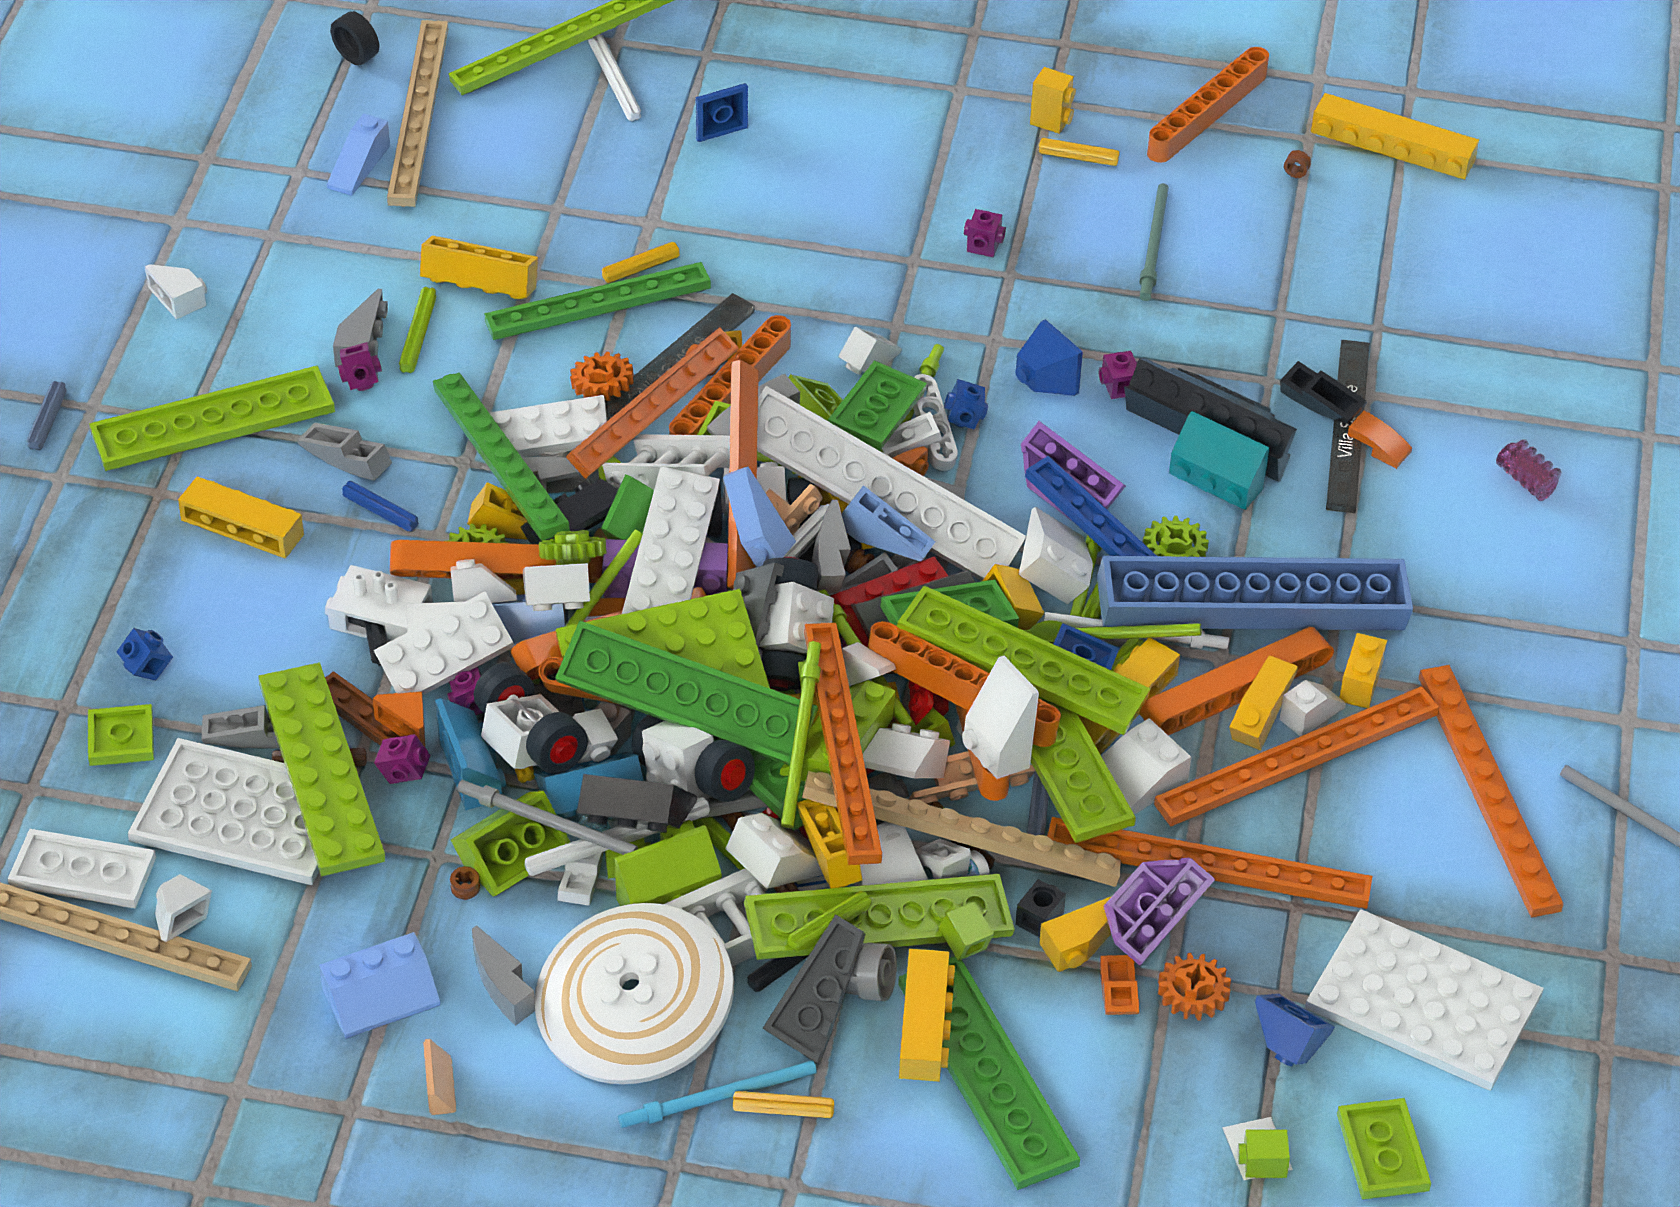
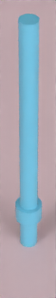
M812 1060L670 1101L643 1104L641 1109L618 1115L621 1128H625L646 1121L648 1124L663 1120L664 1116L731 1098L735 1091L752 1092L816 1074V1066Z

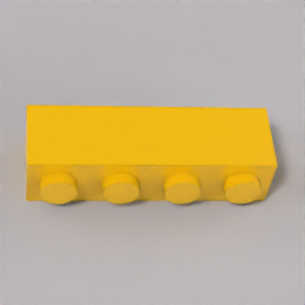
M433 235L421 244L420 276L430 278L432 282L455 283L460 288L475 287L490 294L498 292L509 294L514 299L527 298L536 289L537 256Z
M198 476L178 499L181 521L285 559L304 536L302 514Z
M909 949L899 1079L940 1082L941 1068H948L949 1048L942 1047L943 1040L950 1041L951 1020L944 1019L945 1013H952L953 993L947 992V985L954 986L955 966L949 965L948 951Z

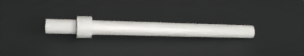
M1045 612L1044 621H1059L1073 628L1103 627L1101 619ZM1203 630L1201 636L1152 638L1190 644L1191 648L1202 649L1203 646L1227 649L1229 637L1205 634Z

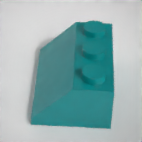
M1191 411L1171 452L1169 474L1246 510L1264 488L1269 447Z

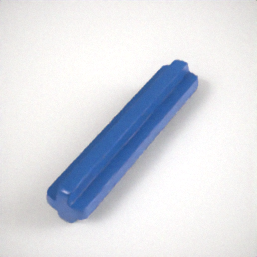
M348 481L342 488V495L408 532H412L419 524L416 515L353 481Z

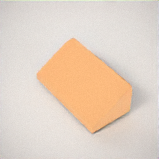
M425 1039L423 1046L429 1113L431 1115L456 1112L452 1058L431 1039Z

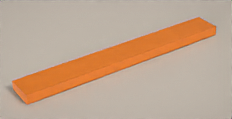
M719 327L573 449L566 458L587 479L730 358L739 347Z
M737 360L731 364L729 473L748 466L757 479L758 370L742 360ZM729 501L727 587L734 590L733 585L736 573L755 568V564L741 544Z

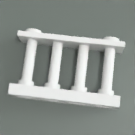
M639 434L633 439L637 456L629 463H604L602 465L607 483L617 489L620 488L626 474L654 490L660 466L709 476L717 468H729L730 436Z
M746 868L663 904L682 909L705 922L722 941L732 966L756 956L749 923L736 904L745 901L746 896L766 894L767 888ZM720 911H725L742 936L725 943L707 917Z

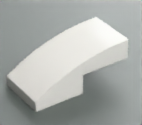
M604 851L565 865V872L558 888V901L590 906Z

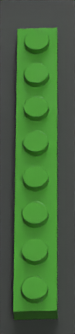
M702 262L484 313L485 323L492 339L497 340L710 289L711 280Z

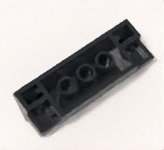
M1144 357L1139 358L1130 384L1124 387L1126 410L1180 435L1188 415L1193 411L1269 447L1265 476L1278 482L1281 481L1291 456L1288 451L1295 436L1296 428L1275 419L1274 414L1175 368L1168 369Z

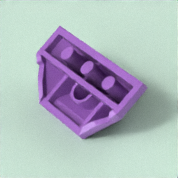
M1040 421L1037 422L1021 443L1025 473L1026 469L1049 456L1106 509L1111 506L1126 487L1122 482ZM1026 478L1027 487L1066 516Z
M1191 858L1142 862L1103 906L1114 944L1140 966L1215 879Z

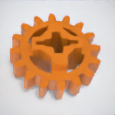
M607 351L604 356H600L598 352L594 353V356L590 358L584 356V362H576V368L570 370L572 389H575L577 396L583 394V398L604 395L605 400L610 401V397L614 395L621 397L620 391L628 392L630 390L629 385L634 384L633 366L629 364L628 358L621 359L619 353L610 356V352Z
M1187 953L1186 960H1182L1178 955L1175 956L1174 965L1166 962L1164 972L1159 974L1158 995L1163 996V1006L1172 1004L1171 1013L1176 1014L1182 1011L1184 1012L1183 1017L1186 1020L1190 1014H1195L1198 1021L1202 1019L1203 1013H1206L1211 1018L1214 1017L1215 1009L1223 1011L1225 1001H1229L1231 978L1226 977L1227 969L1225 967L1217 969L1216 959L1206 962L1205 954H1201L1199 959H1194L1191 953Z

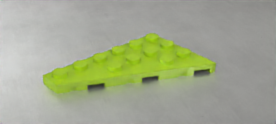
M740 589L585 622L770 689ZM578 624L556 628V637L562 658L565 656Z

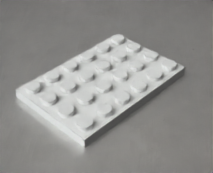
M177 738L128 831L130 842L308 885H313L319 872L285 763Z
M1360 909L1309 995L1305 1009L1491 1091L1541 999L1544 988Z

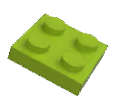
M152 704L88 710L89 766L154 760Z

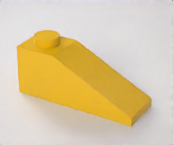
M487 482L471 503L467 525L474 524L476 529H480L483 524H486L488 531L497 528L498 535L504 534L505 538L528 540L520 528L527 522L526 518L504 489Z
M1268 656L1242 698L1230 724L1232 740L1260 751L1262 750L1282 706L1283 695L1288 692L1298 671V666L1273 656Z
M809 799L797 802L799 815L819 867L829 887L840 888L862 881L860 865H848L839 815L835 807Z
M1112 896L1041 923L1039 944L1058 972L1068 968L1079 967L1088 961L1111 935L1103 906Z

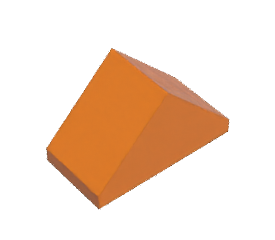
M422 692L378 694L373 697L375 720L399 736L415 734L425 747Z

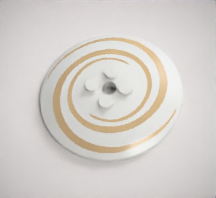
M654 903L629 904L615 907L592 916L572 929L548 956L539 975L535 991L537 1024L551 1052L566 1067L577 1074L609 1084H637L659 1079L676 1072L695 1060L710 1046L723 1028L734 996V975L731 961L718 935L705 922L689 912L676 907ZM630 979L639 980V984L634 989H623L626 981Z

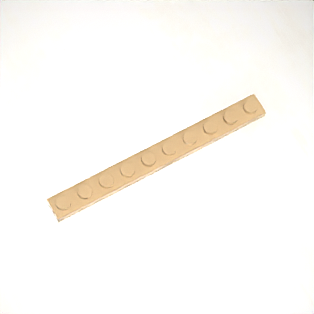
M421 20L388 189V206L416 207L449 30L448 21Z
M808 771L802 798L837 807L831 775L823 772L815 773ZM869 788L875 819L1113 887L1117 886L1120 878L1121 860L1115 859L1110 854L1094 853L1084 850L1075 844L1066 845L1052 841V839L1044 835H1031L1021 832L1018 828L1012 826L1003 827L990 823L981 817L972 818L959 814L953 809H941L927 805L918 799L909 800L896 796L890 791H878Z
M0 882L1 920L237 992L252 967L251 958L179 936L165 942L161 940L159 930Z

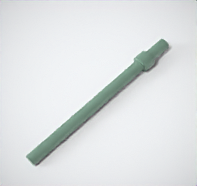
M1164 183L1159 184L1157 188L1145 267L1140 274V299L1143 301L1151 299L1152 288L1156 285L1157 281L1155 269L1169 190L1168 185Z

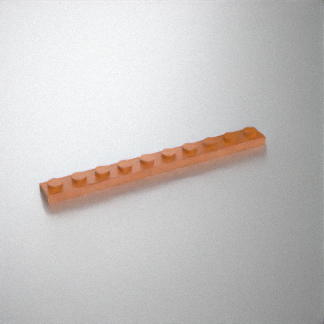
M805 624L804 635L807 651L809 642L821 643L818 664L821 672L819 682L815 684V693L848 865L879 864L882 862V850L837 624Z
M1450 665L1420 670V683L1439 706V712L1436 717L1530 917L1562 912L1563 901Z
M1422 686L1157 795L1154 799V806L1169 826H1174L1438 715L1439 706Z
M1051 818L1047 837L1052 839V841L1066 845L1075 844L1084 850L1098 854L1107 853L1115 859L1121 860L1122 864L1139 867L1142 862L1191 858L1215 879L1214 881L1363 909L1368 907L1373 877L1370 875L1122 829L1075 843L1062 818Z

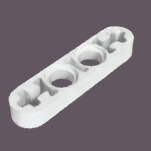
M919 374L914 378L927 383L925 389L927 394L926 397L923 394L913 407L915 416L918 417L925 414L922 410L925 407L936 410L937 413L932 416L939 431L944 436L942 440L925 447L928 448L930 464L937 470L948 471L955 465L958 450L935 379L926 374ZM942 447H943V449H942L943 455H942V454H939L940 448H942Z

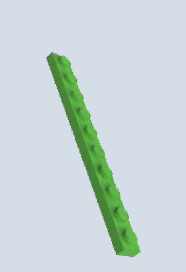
M460 372L433 380L435 393L541 541L555 537L557 532L570 531L569 522Z

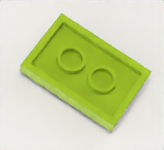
M1405 1098L1338 1106L1337 1117L1362 1200L1430 1191L1431 1181Z

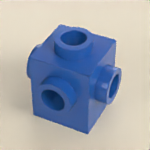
M957 379L952 392H948L944 402L948 421L958 427H967L975 430L979 419L984 420L988 410V403H985V387Z
M133 628L116 651L123 660V666L134 676L155 681L173 658L163 644V638L153 630L144 631Z

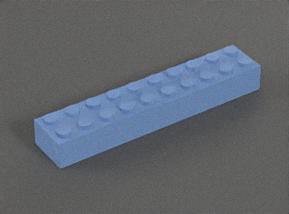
M1103 556L1097 574L1103 627L1201 623L1202 629H1305L1315 627L1317 630H1405L1413 611L1404 559Z

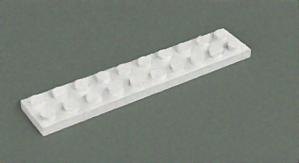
M765 386L758 397V452L848 504L864 485L936 541L929 550L930 552L963 571H970L971 575L980 581L984 579L994 564L1009 567L1025 542L1026 536L770 387Z

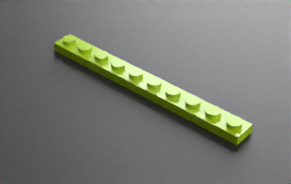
M612 0L448 73L450 82L461 95L473 92L484 85L495 82L513 72L520 71L531 64L542 61L551 55L591 39L627 21L636 19L674 0Z

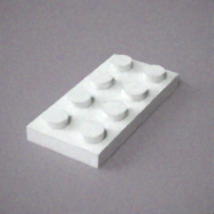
M604 395L490 412V415L521 457L539 456L543 452L572 451L607 422Z
M484 591L375 649L374 652L396 693L422 692L423 696L455 679L459 673L470 671L510 650L515 645Z
M29 829L9 874L8 883L11 886L24 890L136 909L156 860L155 850Z

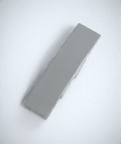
M265 705L203 715L201 740L204 744L241 748H279Z

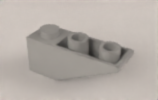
M377 289L338 325L333 343L335 367L342 365L340 359L341 349L368 342L372 356L378 355L377 338H381L383 334V321L381 320L386 318L388 313V302L383 301L382 289Z

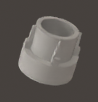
M863 943L845 993L858 995V998L864 1000L887 1001L892 995L897 972L896 954L893 946L890 944Z

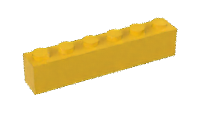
M1324 93L1313 113L1311 133L1465 180L1476 160L1479 139L1328 93Z
M1148 638L1141 646L1137 645L1132 650L1129 658L1123 664H1118L1113 672L1151 688L1148 700L1160 694L1178 675L1180 654L1158 641ZM1078 715L1100 755L1120 735V733Z

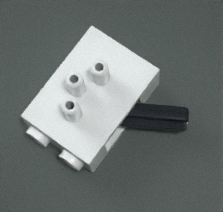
M350 565L345 576L340 577L337 591L333 598L330 597L327 600L325 614L328 615L329 628L367 638L372 663L382 666L374 650L407 633L406 604L433 603L431 585L386 574L382 571Z

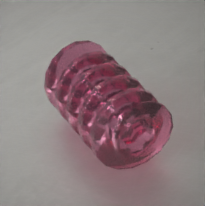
M1525 439L1517 443L1507 444L1498 453L1496 464L1499 467H1503L1507 474H1511L1515 481H1519L1520 485L1528 489L1531 495L1536 496L1538 501L1547 499L1556 489L1562 471L1559 468L1553 469V463L1545 461V456L1542 453L1536 455V448L1534 446L1528 448L1529 443Z

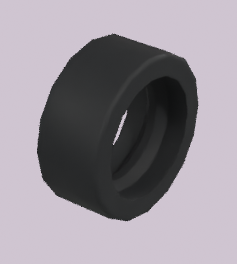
M350 11L331 24L330 33L332 41L342 57L350 63L362 65L379 52L378 36L369 21L361 14Z

